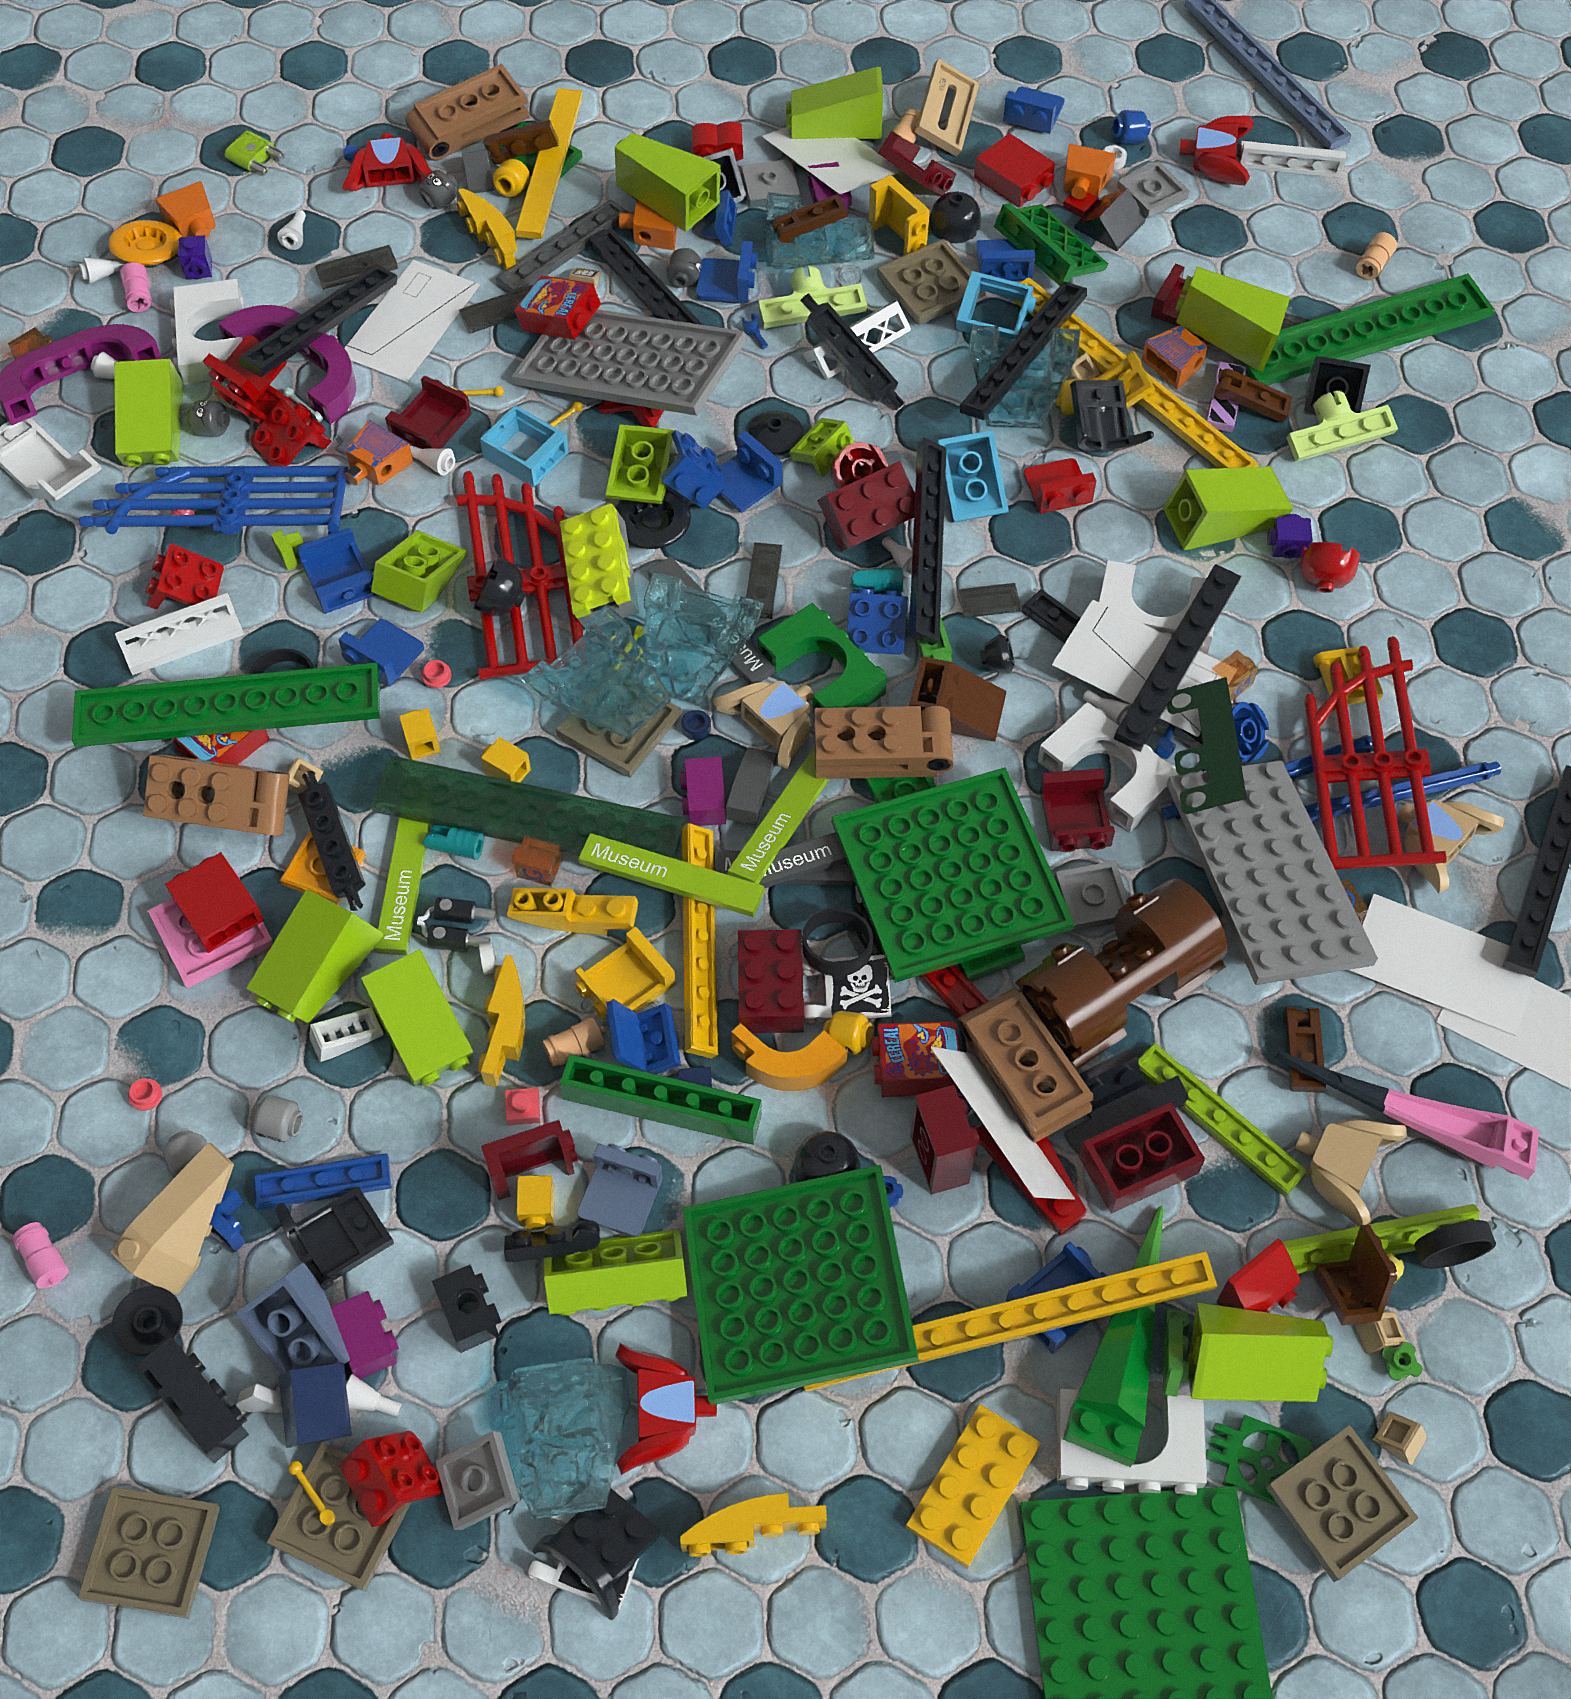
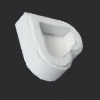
M255 1384L239 1392L236 1406L247 1412L278 1414L282 1412L281 1394L262 1385Z

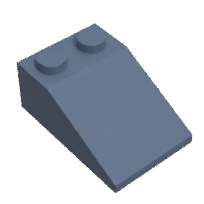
M304 1262L235 1313L280 1375L295 1369L338 1363L346 1364L350 1360L325 1291Z

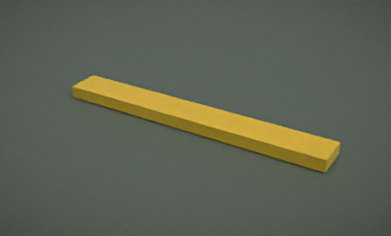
M557 89L549 120L559 139V146L545 149L538 153L516 227L517 237L541 240L543 238L583 99L582 90Z
M690 823L685 824L682 827V861L714 871L713 831ZM683 896L685 1052L712 1059L718 1055L715 906Z

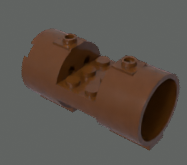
M1170 878L1147 894L1141 892L1130 896L1126 900L1127 904L1118 909V913L1115 916L1114 926L1118 939L1102 946L1103 951L1093 956L1083 946L1062 943L1050 951L1051 954L1042 960V964L1016 980L1015 984L1019 987V992L1023 993L1076 1070L1127 1036L1124 1029L1128 1021L1126 1005L1150 988L1154 987L1157 989L1162 998L1178 1001L1226 968L1222 960L1227 955L1228 950L1224 929L1208 902L1186 882Z

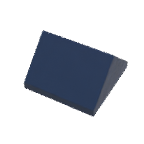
M344 1363L295 1369L279 1376L286 1448L352 1436Z

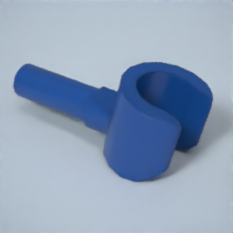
M345 146V160L352 163L353 158L359 151L358 146Z
M751 314V322L742 318L745 334L753 335L762 349L767 348L768 344L759 331L757 315Z
M1170 723L1165 734L1159 738L1158 746L1155 748V753L1165 759H1168L1176 748V744L1170 741L1176 726Z

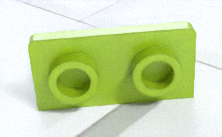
M821 418L789 453L793 461L811 463L814 465L818 476H825L831 469L834 456L843 447L854 443L846 421Z

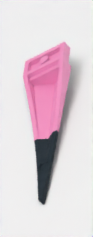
M1278 1051L1274 1057L1492 1169L1498 1165L1509 1173L1517 1174L1527 1180L1535 1172L1539 1130L1511 1116L1446 1104L1395 1091L1332 1071L1282 1051Z

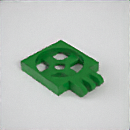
M1244 1415L1239 1430L1220 1423H1214L1212 1431L1225 1437V1440L1216 1436H1210L1208 1444L1213 1448L1221 1450V1453L1207 1449L1206 1459L1227 1468L1222 1485L1227 1487L1236 1486L1239 1492L1279 1507L1271 1494L1267 1493L1268 1490L1265 1486L1270 1483L1272 1478L1282 1475L1293 1466L1281 1461L1278 1455L1281 1443L1285 1442L1292 1445L1300 1461L1310 1454L1314 1441ZM1259 1432L1267 1435L1264 1449L1260 1451L1242 1446L1243 1441L1254 1433ZM1263 1457H1270L1274 1461V1468L1272 1470H1266L1261 1466V1459ZM1238 1461L1253 1466L1256 1473L1253 1486L1243 1477Z

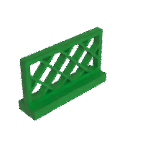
M1010 203L1002 205L994 227L1019 250H1034V264L1059 286L1064 281L1069 283L1073 277L1106 270L1109 263L1042 204L1018 209Z

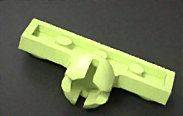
M807 266L809 277H805L803 267H799L790 276L793 294L758 300L763 328L806 322L811 312L800 300L808 293L818 305L828 302L840 316L866 312L867 303L862 284L831 289L826 288L823 285L820 270L814 266Z
M1334 391L1335 396L1331 393L1321 396L1313 405L1319 425L1289 433L1286 437L1295 461H1302L1394 434L1398 427L1389 405L1361 413H1354L1342 391Z

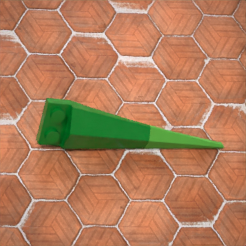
M1162 1205L1158 1207L1132 1270L1159 1263L1164 1210ZM1155 1304L1112 1314L1070 1408L1063 1437L1065 1441L1128 1467H1131L1136 1461L1142 1429L1145 1427Z

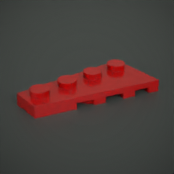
M984 1124L977 1128L980 1145L1059 1235L1063 1234L1086 1215L1087 1210L1047 1137L1036 1143L1075 1200L1034 1198Z

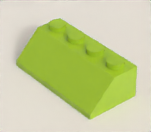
M680 1229L644 1233L637 1237L621 1236L600 1239V1244L595 1249H592V1251L588 1249L585 1252L544 1258V1281L549 1314L571 1315L577 1311L587 1309L603 1311L611 1306L625 1304L628 1306H639L647 1301L655 1300L671 1302L680 1297L688 1296Z

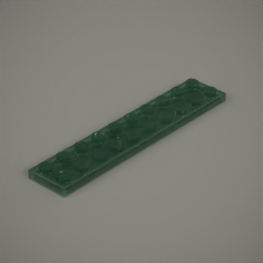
M390 755L371 804L372 812L436 826L456 827L483 833V836L580 856L590 833L675 859L682 836V827L685 825V818L393 755Z

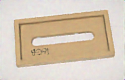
M938 58L931 71L914 132L957 157L963 148L980 83ZM950 87L955 95L945 129L941 130L938 127V122L947 89Z

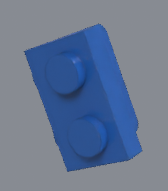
M1023 86L1018 87L1016 93L1008 91L1006 95L1003 121L1050 134L1064 106L1065 99L1061 96Z
M742 241L740 260L702 259V268L696 291L698 299L748 303L750 288L755 287V272H752V270L757 269L758 253H753L752 241Z
M675 430L671 435L679 456L661 475L662 481L705 509L726 487L722 476L723 471L718 466L716 460L717 455L710 448L699 446L696 440L688 433L682 434Z
M857 589L856 593H850L847 635L850 641L856 647H861L865 653L902 654L905 646L908 597L902 596L903 592L885 591V595L874 594L872 589Z
M379 619L360 639L348 632H345L338 639L342 650L341 655L344 660L351 665L378 663L379 681L389 687L424 651L422 641L385 619Z
M614 999L607 1001L605 1018L611 1031V1053L616 1060L631 1069L656 1075L681 1065L672 1008L664 1003L637 1014Z

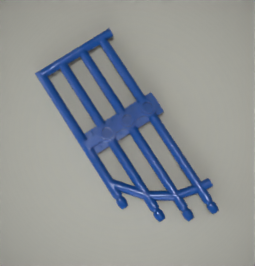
M348 466L155 468V475L161 477L149 483L116 484V493H132L127 498L98 499L93 501V508L96 510H116L112 516H83L79 518V524L83 527H106L105 530L109 534H115L119 527L213 526V531H222L223 534L233 535L241 531L243 526L328 525V531L335 533L339 530L347 482L345 473L349 468ZM224 477L223 482H182L189 478ZM254 477H336L335 482H253ZM221 493L220 498L146 499L151 494ZM250 493H333L332 498H249ZM247 509H330V514L246 515ZM130 510H217L216 515H127Z

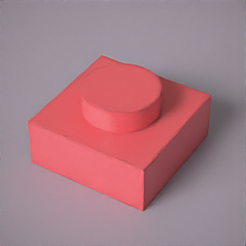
M538 1087L505 1090L506 1122L508 1126L541 1123Z

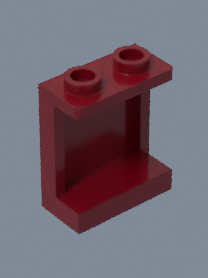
M891 130L878 154L921 185L940 195L945 194L952 187L957 174L934 160L930 161L926 170L922 169L913 162L921 148Z
M1175 263L1154 298L1151 312L1152 317L1175 326H1181L1176 323L1179 311L1175 310L1180 294L1186 296V293L1182 292L1186 281L1183 279L1184 266Z
M424 375L421 378V392L401 414L391 411L385 417L388 431L408 442L410 446L421 449H442L470 417L469 398L464 392L455 390L437 379H431Z
M1103 768L1043 773L1040 794L1051 851L1072 852L1076 849L1087 848L1101 850L1112 846L1115 829L1114 826H1110L1103 792L1105 781Z
M560 1120L481 1146L498 1201L511 1196L506 1178L559 1160L564 1161L569 1176L575 1174L573 1163L578 1161L571 1132L569 1129L563 1131Z

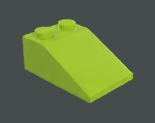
M620 424L606 498L662 504L668 485L662 481L661 475L675 461L677 449L671 435L675 430Z
M417 530L375 562L371 592L382 596L386 600L402 604L412 611L422 613L436 602L467 556L468 550Z

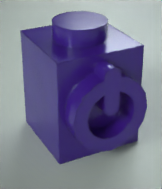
M205 235L180 237L178 257L185 278L202 279L212 277V256Z
M1286 514L1282 517H1276L1273 528L1268 529L1267 544L1272 546L1273 557L1301 558L1302 547L1305 546L1309 549V545L1313 541L1311 518H1302L1297 514Z

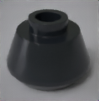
M998 634L984 644V650L980 651L984 668L989 667L991 672L1010 673L1014 669V655L1007 636Z

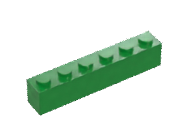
M569 1054L560 1081L563 1100L754 1145L762 1116V1101L758 1098Z

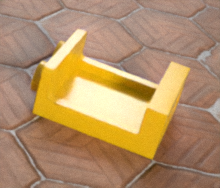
M891 174L870 185L868 225L874 230L885 224L890 226L904 239V256L926 247L930 210Z
M637 927L626 933L627 943L585 972L581 967L574 970L576 976L574 986L582 998L586 999L589 997L595 1004L593 1008L603 1022L606 1021L607 1001L614 999L637 1013L676 985L673 968Z

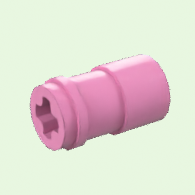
M127 263L120 270L122 287L125 291V303L133 312H145L151 307L152 302L147 270L142 264Z
M34 1222L16 1231L13 1235L14 1247L24 1259L25 1267L37 1288L44 1289L57 1285L67 1276L69 1269L58 1249L53 1246L49 1239L47 1229L41 1223Z

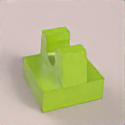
M282 530L272 533L271 537L275 549L286 569L289 571L298 567L296 560L300 557L297 547L304 543L299 532L284 535Z

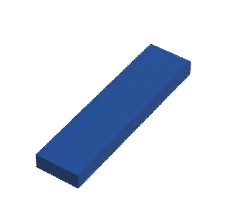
M387 1153L253 1175L255 1207L257 1210L274 1208L279 1203H284L287 1206L341 1197L358 1186L362 1193L392 1189L390 1161Z

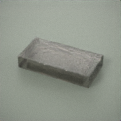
M1015 583L959 589L958 597L963 618L1020 612L1021 604Z

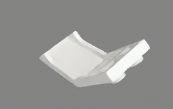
M32 418L14 425L7 421L0 426V467L34 498L57 501L102 469L101 465L83 449L78 452L80 457L71 456Z

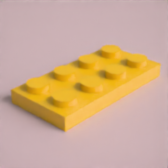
M980 1404L905 1528L968 1569L1040 1448L1041 1442Z

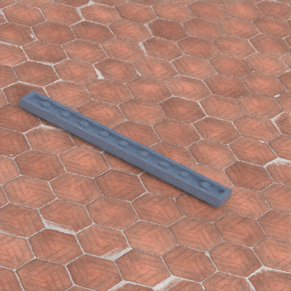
M1185 0L1184 6L1328 150H1334L1350 143L1352 134L1216 0Z

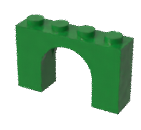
M813 602L758 637V649L775 666V673L797 659L815 653L831 656L843 666L844 672L838 679L813 695V713L814 708L868 707L886 694L887 676L884 670L879 666H875L868 659L865 651L861 647H856L850 641L847 633L842 628L838 629L831 622L829 615L824 610H820Z

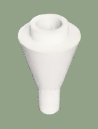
M298 210L294 218L279 230L277 234L278 241L287 249L297 250L303 244V222L306 218V214L303 211Z
M83 258V263L79 264L82 279H87L88 283L91 284L114 274V272L120 271L124 265L130 262Z
M101 352L99 356L96 355L91 363L94 377L115 380L114 362L118 361L105 352Z
M410 446L412 458L421 460V462L442 476L447 475L455 466L454 453L449 448L421 449Z
M889 536L885 537L882 541V546L892 553L898 567L902 568L903 575L911 578L913 550L897 544Z
M1090 690L1086 691L1083 696L1084 701L1101 709L1117 725L1121 724L1131 707V704L1102 698Z
M353 1374L349 1380H346L349 1409L378 1410L398 1417L402 1403L382 1397L378 1391Z

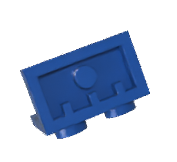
M1008 239L977 240L976 249L979 273L1010 281H1023L1028 277L1032 279L1035 262L1034 250H1019Z
M746 430L737 436V455L720 466L723 471L722 476L726 487L719 494L736 510L744 512L782 485V462Z

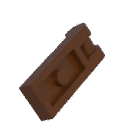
M546 120L488 135L484 138L483 144L486 150L490 151L489 156L492 163L499 165L506 159L559 146V139L551 121Z
M837 194L776 217L772 221L771 226L777 234L780 243L786 245L791 243L796 236L812 232L828 224L836 223L841 219L847 218L848 215L846 207Z
M1232 369L1221 370L1218 378L1219 383L1214 392L1218 399H1230L1281 423L1288 417L1292 396Z
M1285 1006L1283 1021L1286 1028L1287 1054L1324 1067L1319 1008L1308 1007L1307 1010H1297L1296 1007ZM1298 1023H1306L1308 1027H1298ZM1289 1066L1291 1092L1324 1093L1326 1089L1325 1083Z

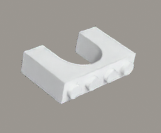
M237 279L173 287L174 298L170 299V306L175 318H171V325L176 337L172 338L174 352L177 354V357L173 358V363L178 374L181 373L184 384L214 380L208 375L210 370L202 361L210 353L224 363L243 340L242 337L205 341L194 337L195 333L205 324L224 320L231 314L244 309L243 296Z
M1108 560L1099 603L1172 637L1206 579L1193 576L1187 606L1184 610L1173 616L1157 617L1142 611L1132 598L1131 590L1136 565ZM1214 627L1200 649L1203 653L1208 654Z
M1087 702L1040 745L1037 761L1050 772L1069 771L1081 759L1091 754L1104 753L1122 760L1130 769L1132 779L1110 799L1107 812L1110 819L1128 833H1131L1171 794L1167 787L1169 776L1180 774L1176 772V767L1172 763L1164 761L1147 744L1139 752L1114 740L1113 738L1119 725L1109 719L1101 709L1095 708Z
M1060 1389L1056 1398L1057 1484H1066V1488L1070 1490H1086L1088 1486H1102V1490L1106 1492H1122L1124 1488H1139V1493H1160L1161 1490H1175V1494L1197 1495V1489L1204 1488L1207 1483L1203 1400L1191 1399V1396L1177 1395V1397L1167 1395L1162 1403L1163 1447L1161 1453L1147 1463L1133 1464L1131 1467H1128L1063 1440L1070 1408L1079 1390Z

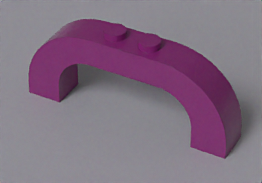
M258 305L237 311L222 320L218 325L223 339L237 337L244 339L247 335H252L262 342L301 314L283 306ZM325 333L299 352L327 373L326 377L309 390L307 394L311 408L314 411H318L322 418L331 425L351 406L356 394V380L347 351L333 335L329 336Z
M123 324L102 325L80 331L16 358L0 372V405L6 419L11 425L36 416L37 412L31 395L37 389L91 366L93 358L96 355L99 356L101 352H105L115 360L121 361L161 359L156 340L147 331L139 327Z

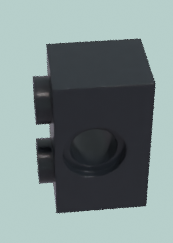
M470 1264L432 1281L460 1353L499 1336L496 1324L502 1321L495 1304L487 1305L483 1294L489 1292L482 1272L475 1275ZM473 1301L477 1303V1307L472 1312L464 1313L460 1311L461 1307L467 1302Z

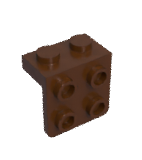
M1369 1224L1360 1226L1349 1260L1317 1264L1314 1272L1342 1326L1381 1321L1392 1287L1397 1280L1396 1266L1394 1262L1390 1261L1382 1247L1379 1236L1375 1235Z

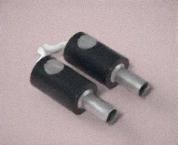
M437 897L435 905L430 907L424 916L418 917L417 925L422 927V934L427 938L428 948L467 952L469 946L479 947L481 943L490 942V938L471 936L469 929L431 925L427 933V926L423 921L427 920L433 911L434 919L438 921L473 924L475 918L495 921L496 910L476 908L475 901Z

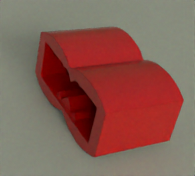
M730 121L718 125L699 123L692 126V149L694 155L705 157L733 148L736 161L744 159L741 123Z

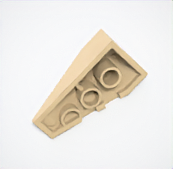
M207 1143L133 1220L110 1253L131 1274L157 1287L165 1288L174 1295H179L199 1266L202 1258L199 1253L204 1238L210 1235L213 1226L210 1225V1221L216 1205L222 1201L234 1163L212 1143Z

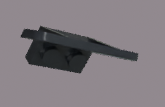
M1130 1048L1079 1073L1093 1094V1100L1090 1101L1092 1111L1087 1114L1090 1118L1089 1120L1065 1131L1064 1136L1074 1152L1079 1154L1083 1141L1170 1102H1172L1175 1109L1182 1107L1187 1101V1092L1179 1075L1150 1089L1142 1078L1138 1057Z

